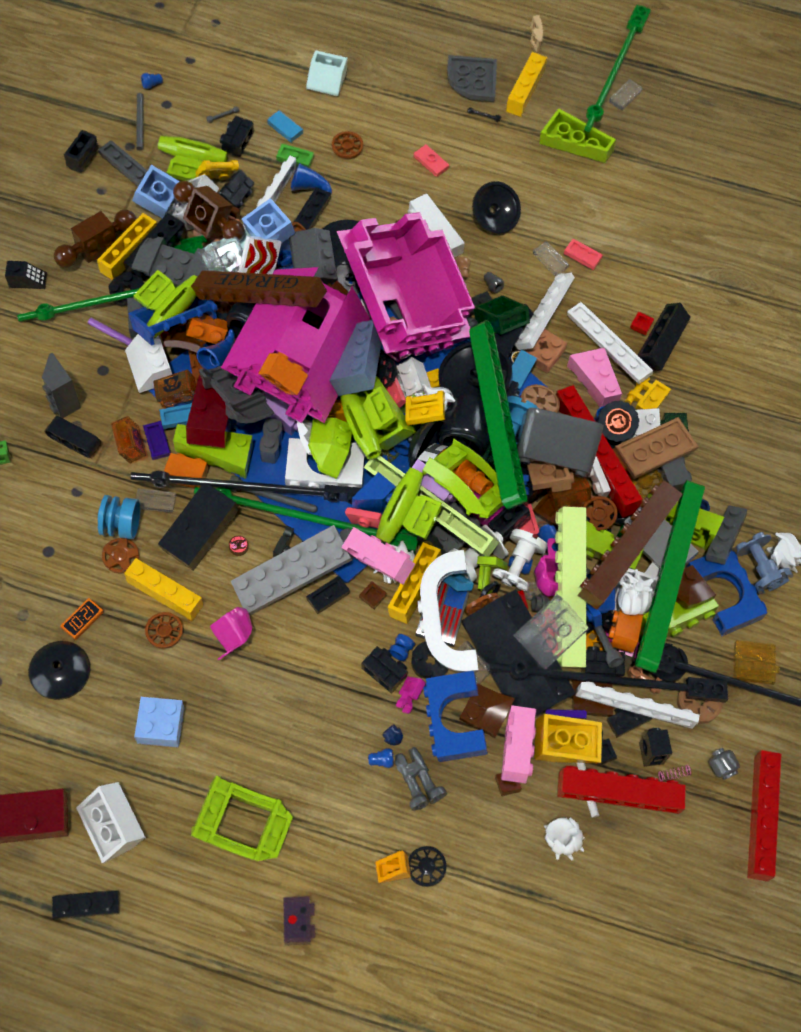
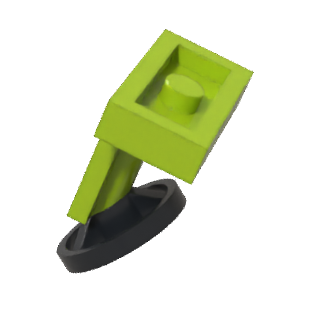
M478 556L477 564L480 565L478 589L482 591L480 597L490 593H498L501 584L498 581L490 584L491 570L501 569L507 571L508 563L498 557Z

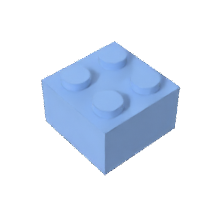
M151 165L135 191L132 201L163 218L175 199L173 188L180 181Z
M271 198L242 218L245 229L251 236L275 239L283 243L295 234L291 221Z
M141 697L134 736L137 744L179 747L184 714L182 700Z

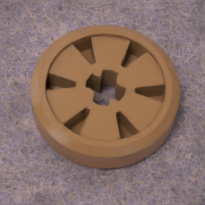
M530 385L523 390L520 396L522 398L521 402L526 403L528 400L539 409L556 413L559 411L560 401L558 396L546 386Z
M679 691L677 697V705L680 710L688 709L700 715L697 724H706L713 721L719 715L723 706V702L704 701L700 706L698 705L699 702H696L695 699H687L686 692Z

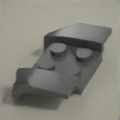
M163 237L147 238L140 246L131 267L133 270L146 273L150 277L159 270L172 280L174 286L178 287L192 275L198 277L202 270L208 271L212 257L206 255L199 248L193 254L166 246L167 242Z
M221 366L208 370L203 368L199 370L204 388L213 387L225 401L226 415L229 418L235 419L239 423H254L274 415V411L266 403L265 391L255 387L250 396L233 387L238 377L222 369Z

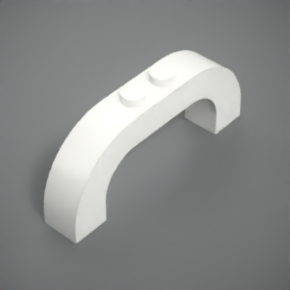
M464 550L452 551L436 558L423 575L420 587L421 600L418 601V611L423 614V620L420 621L421 633L425 632L429 650L443 666L457 672H479L476 650H453L445 644L442 637L438 603L439 585L450 575L467 573Z

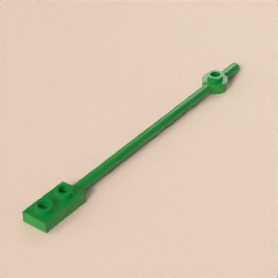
M636 4L626 27L630 29L596 104L589 106L587 109L586 117L588 121L584 128L586 132L591 131L594 122L602 120L604 114L602 105L635 33H642L650 15L651 9Z
M220 265L217 268L208 269V271L232 272L230 265ZM140 288L55 307L43 303L35 311L18 314V321L21 322L35 318L48 320L58 313L134 297L133 295Z
M195 487L194 494H196L200 487ZM216 488V490L238 505L327 526L334 525L339 529L350 528L351 530L354 527L369 536H376L377 529L365 528L348 522L234 496L228 488ZM400 529L390 544L398 547L400 542L403 541L408 552L413 550L416 553L418 545L416 538L418 536L408 532L406 529Z

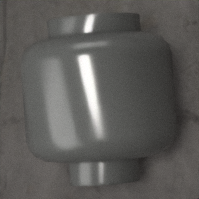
M721 748L712 753L714 757L709 760V764L716 777H722L725 780L738 774L737 770L740 768V764L732 750L725 751Z

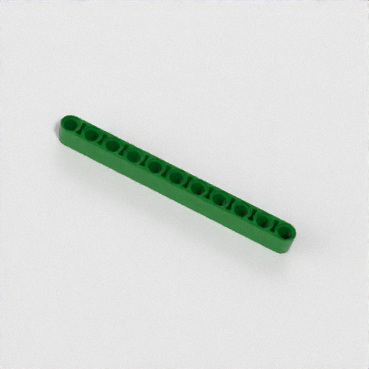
M485 320L470 328L469 334L501 500L505 508L511 509L527 502V494L495 334L490 322Z
M688 480L685 481L681 491L683 495L680 497L635 663L636 667L656 673L660 664L705 486Z

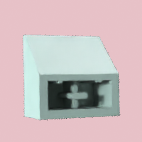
M315 50L310 64L306 89L338 96L347 73V58Z

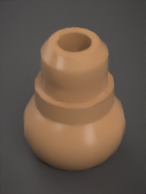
M458 257L455 261L463 280H466L469 277L470 260L468 257Z

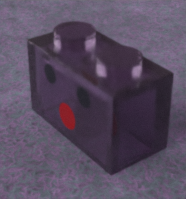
M310 896L284 897V945H311V938H315V925H310V916H314V902L310 903Z

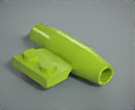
M160 136L158 141V150L175 156L170 161L167 174L178 180L188 181L196 178L195 172L203 160L227 162L228 152L207 143L171 136Z
M157 270L133 295L134 299L145 308L155 310L146 325L152 326L185 312L197 297L191 287L197 276L192 275L175 288L172 280ZM162 330V331H160V332H157V333L155 334L154 338H156L157 336H159V335H160L161 333H163L165 330Z
M378 387L366 396L364 403H362L356 393L341 395L344 416L356 443L367 459L371 460L381 455V448L376 430L385 429L398 419L385 388Z
M410 467L396 486L381 516L375 536L382 542L390 544L403 525L408 532L425 540L427 539L443 504L425 495L418 496L424 476L422 472Z

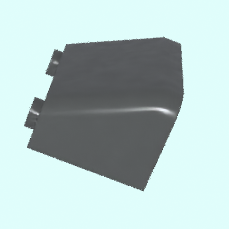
M528 408L523 415L517 442L520 463L529 465L530 462L536 460L572 469L576 477L586 478V476L591 474L604 425L544 409Z

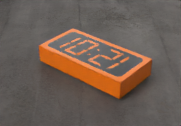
M88 598L60 627L76 641L104 611Z

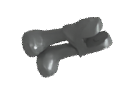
M416 747L409 749L412 763L407 764L402 753L395 755L394 762L409 787L412 800L409 803L412 811L427 807L428 800L430 804L440 801L447 795L444 787H436L428 774L429 769L425 765L421 754ZM417 775L424 787L427 798L423 795L415 779Z

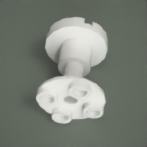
M486 524L483 525L481 529L499 542L492 553L500 559L507 557L509 553L502 543L504 541L502 535L497 531L494 533ZM471 547L465 551L467 573L460 574L474 582L477 579L475 568L479 566L477 558L484 555ZM454 548V549H451L449 552L458 551V550Z
M514 529L510 535L511 540L517 544L512 554L515 557L508 572L494 569L492 575L502 579L501 583L511 587L513 584L518 589L527 592L530 585L520 578L519 575L525 562L530 563L534 552L545 553L547 543L539 537L535 539L530 532Z

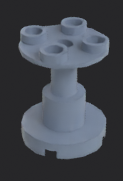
M760 532L752 537L753 540L747 543L742 542L736 546L738 556L752 553L758 564L756 570L761 579L755 584V588L759 594H764V590L767 588L769 592L790 581L788 577L793 578L790 568L779 570L774 560H769L762 549L772 539L771 535H764L763 532Z

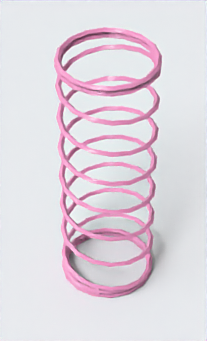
M685 765L687 775L690 776L691 769L689 765ZM659 771V772H658L659 779H660V781L664 782V781H663V777H664V780H666V779H665V776L662 775V774H664V772L662 771V773H661V772Z

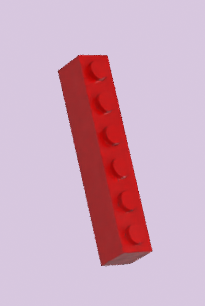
M761 750L754 756L747 878L768 882L775 877L782 753Z
M566 766L559 772L557 797L679 814L685 810L686 785L679 784L675 780L662 782L654 777L641 779L638 775L633 774L620 776L617 772L612 771L599 773L596 769H586L585 771L578 770L576 766Z

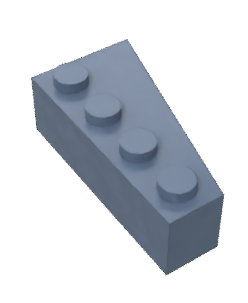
M373 320L357 323L329 380L338 396L374 389L382 342Z

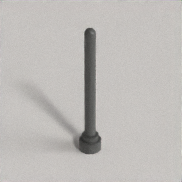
M234 475L230 478L231 481L243 482L240 477ZM228 488L234 492L241 490L313 513L317 511L316 505L275 492Z
M602 625L594 627L606 651L607 664L610 668L618 667L624 661L621 653L613 649Z

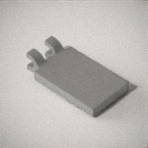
M630 517L624 521V524H631L632 520ZM665 519L645 545L643 551L659 569H661L672 525ZM690 544L686 564L699 552L692 544Z

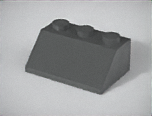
M311 228L295 232L294 235L289 237L293 269L318 267L314 277H320L324 284H332L338 280L329 230Z
M53 353L49 354L42 375L44 382L42 388L47 394L45 396L50 403L51 411L64 418L81 407L72 379Z

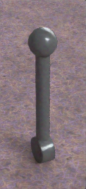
M234 106L233 109L213 117L207 116V122L212 123L214 119L233 112L238 113L239 107Z

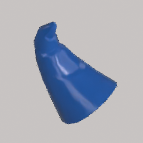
M300 163L298 164L291 182V191L315 189L317 187L327 192H332L329 182L323 176Z
M230 329L223 341L212 346L202 347L197 351L198 362L203 368L208 370L223 365L235 343L234 331Z

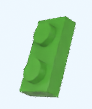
M281 144L276 155V161L284 162L287 161L289 156L296 158V166L300 163L310 168L314 152Z

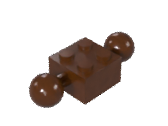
M180 181L174 186V198L179 203H188L183 219L202 235L210 238L221 236L222 234L224 239L230 243H237L243 239L245 235L243 224L238 220H227L233 205L209 186L194 187L188 181Z
M127 209L120 210L116 213L114 222L111 223L104 213L100 211L71 228L75 245L63 244L58 246L54 251L55 262L61 267L68 268L75 264L79 254L82 255L87 263L97 260L116 241L115 233L118 231L125 232L137 219L135 214Z

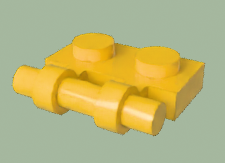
M648 377L640 384L636 382V387L629 391L625 402L630 405L633 401L638 402L636 405L637 410L657 409L668 396L671 389L658 380H655L653 384L649 383L650 377ZM642 390L647 391L644 396L640 394Z

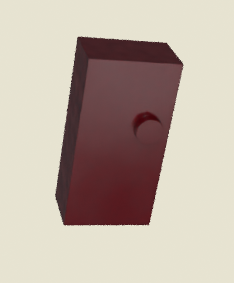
M200 374L186 425L187 444L225 448L231 424V418L226 415V403L213 387L204 388Z
M64 788L0 795V843L68 836V794Z

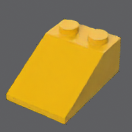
M543 714L536 719L535 760L565 763H601L602 722Z

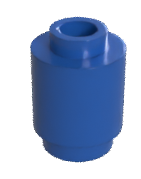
M547 524L539 529L537 535L547 543L548 539L555 538L557 530L555 526ZM558 543L552 545V549L555 552L558 551Z

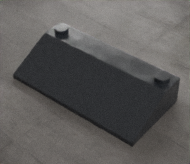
M516 589L497 598L461 621L487 669L489 663L510 665L515 659H523L530 667L562 670ZM517 666L519 670H523L521 666ZM489 671L501 694L515 698L512 706L536 709L535 718L545 713L547 709H553L572 699L576 694L568 679L528 675L526 679L517 681L511 678L509 673Z

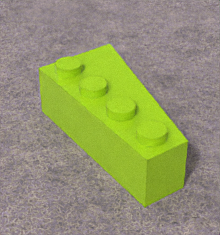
M558 108L540 132L539 144L606 163L614 151L616 139L592 127L590 132H586L584 130L585 122Z
M376 376L374 389L356 392V394L364 403L366 396L380 386L385 387ZM386 390L398 419L387 428L376 430L380 448L389 450L416 433L412 425L407 426L405 415Z
M177 424L173 439L176 452L194 459L201 458L209 465H216L223 468L224 471L236 473L244 479L247 478L253 450L252 435L229 432L225 448L187 444L186 425Z
M677 501L665 518L670 525L673 524L679 501ZM699 509L691 544L707 551L724 517Z
M586 521V557L600 559L606 550L611 551L613 548L610 544L615 536L606 530L598 531L593 526L594 524ZM644 548L629 567L630 569L635 570L637 568Z
M715 599L690 609H686L675 602L667 637L671 635L676 637L686 627L691 629L698 625L700 620H708L715 616V611L719 607ZM649 612L643 615L640 630L642 636Z

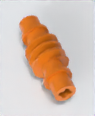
M466 459L452 472L472 492H477L482 496L493 487V483L485 478V474L482 471H477L476 465Z

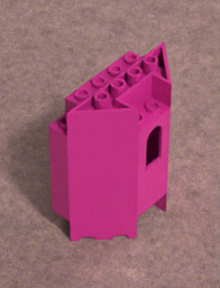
M416 212L405 214L397 223L378 225L376 218L360 220L353 229L337 231L387 355L397 363L411 354L417 356L425 352L428 357L443 349H450L454 344L470 338V326L466 317L470 315L469 313L475 307L443 230L430 231L421 213ZM396 300L403 319L390 321L383 302Z
M318 267L274 270L273 274L314 277ZM324 284L327 292L316 308L256 303L221 366L222 369L238 377L233 387L250 396L254 388L258 387L289 404L285 413L287 416L302 423L308 414L325 423L338 396L329 380L357 323L371 320L353 286L347 295H344ZM307 310L324 319L319 330L302 321ZM278 352L287 355L291 363L303 367L302 371L308 374L298 395L286 394L258 374L269 353L278 354Z

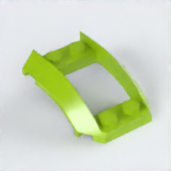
M453 438V444L434 459L429 457L422 473L434 477L435 482L454 495L466 509V514L475 513L480 514L479 517L489 518L503 506L496 472L482 457ZM466 459L482 470L494 484L479 499L452 472Z
M215 776L209 785V791L195 825L192 826L191 836L255 861L278 857L293 817L285 809L281 800L256 793L235 783L223 780L219 776ZM230 797L270 811L256 849L215 834Z

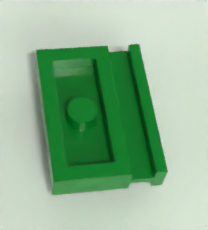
M203 235L180 240L181 245H177L174 248L195 254L198 248H203L202 243L206 242L207 239Z

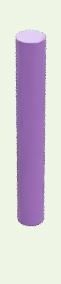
M93 318L88 320L89 325L128 346L133 341Z

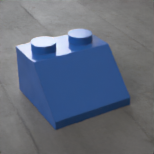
M378 472L352 497V508L383 514L396 486Z

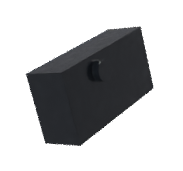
M204 482L158 545L164 552L194 571L239 511V507L236 502Z

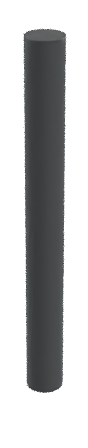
M137 93L136 149L139 151L143 150L142 93Z

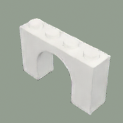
M289 438L285 485L325 488V485L362 488L364 453L357 443H350L349 453L339 476L335 479L329 475L314 472L307 463L308 453L301 439Z

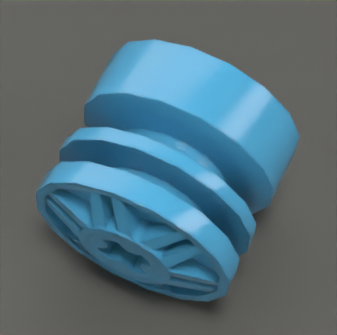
M104 495L98 511L99 535L106 536L108 533L109 536L114 537L118 529L120 538L134 539L140 520V500L125 498L121 505L119 497L114 496L112 499V496Z

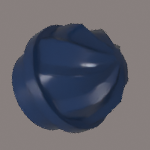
M395 724L382 733V736L385 738L384 741L389 745H399L403 738L401 728H397Z

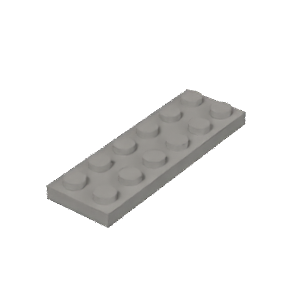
M333 525L231 580L241 605L248 611L249 616L352 560L350 554L341 548L344 542L336 527Z

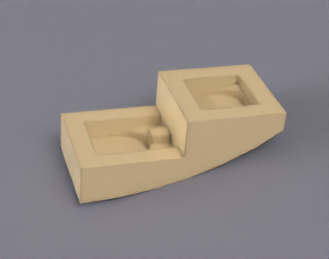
M537 15L533 16L531 43L536 53H539L543 38V26L540 16Z

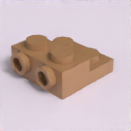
M536 460L526 465L533 490L551 487L552 492L570 490L571 484H574V476L572 472H569V468Z

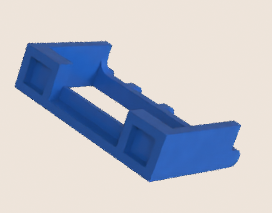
M196 297L186 312L152 326H147L146 324L155 310L142 307L128 314L132 329L152 346L155 344L153 337L157 332L162 330L168 331L170 327L179 323L185 324L186 320L193 317H202L203 313L216 319V310L218 308L213 301L201 300Z

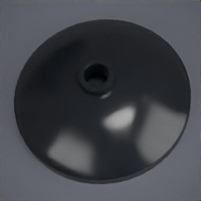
M492 181L482 185L476 191L472 202V210L477 223L484 230L494 234L508 232L517 224L521 215V204L518 195L509 185L499 181Z
M441 421L427 422L410 436L408 443H410L408 449L409 467L412 468L419 456L430 445L437 443V431Z
M51 642L41 647L32 657L28 670L29 680L33 688L41 696L52 700L67 699L76 695L86 685L91 671L90 661L85 651L72 642ZM56 663L61 664L58 668H54V665Z

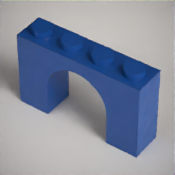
M731 550L725 565L706 561V556L688 563L687 567L693 565L705 581L722 578L731 582L738 591V604L718 612L712 619L721 636L758 622L768 613L765 603L759 599L755 586L750 583L747 578V572L739 564L738 557L734 551Z
M474 671L426 678V685L423 687L425 698L428 697L429 699L426 711L427 716L431 717L432 724L429 725V732L431 737L434 736L435 744L431 745L433 757L437 756L439 762L488 755L483 729L455 733L446 729L441 720L444 708L453 700L479 696Z

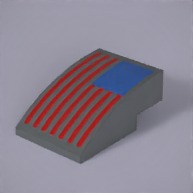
M442 581L438 588L442 637L446 645L454 647L470 590L456 591ZM419 621L415 636L425 638V632L421 633Z

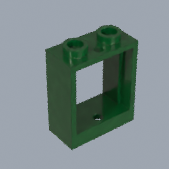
M503 295L474 306L475 319L478 324L487 320L492 325L494 332L500 335L530 323L528 306Z

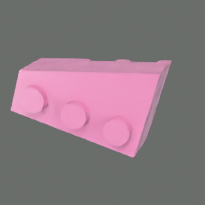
M605 348L570 355L567 364L568 369L572 370L577 376V380L584 384L588 389L587 392L599 407L613 401H620L622 392Z
M354 527L341 547L360 562L401 584L405 583L415 566V563L410 560L411 556L401 550L398 553L392 545L388 543L384 545L377 537L373 535L370 537Z
M511 705L505 730L501 780L526 784L528 776H532L533 764H530V759L534 755L532 741L535 739L536 727H534L536 709Z

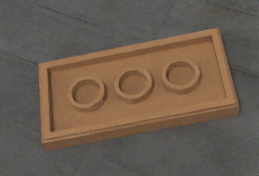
M679 417L615 446L614 450L632 478L635 479L697 450L698 445Z

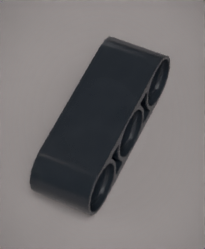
M55 416L44 431L51 439L87 458H91L101 444L100 439L94 434L59 416Z

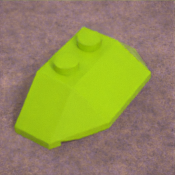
M327 417L325 423L314 418L308 441L309 450L313 459L318 464V470L335 479L339 476L349 453L352 437L348 423L338 418Z

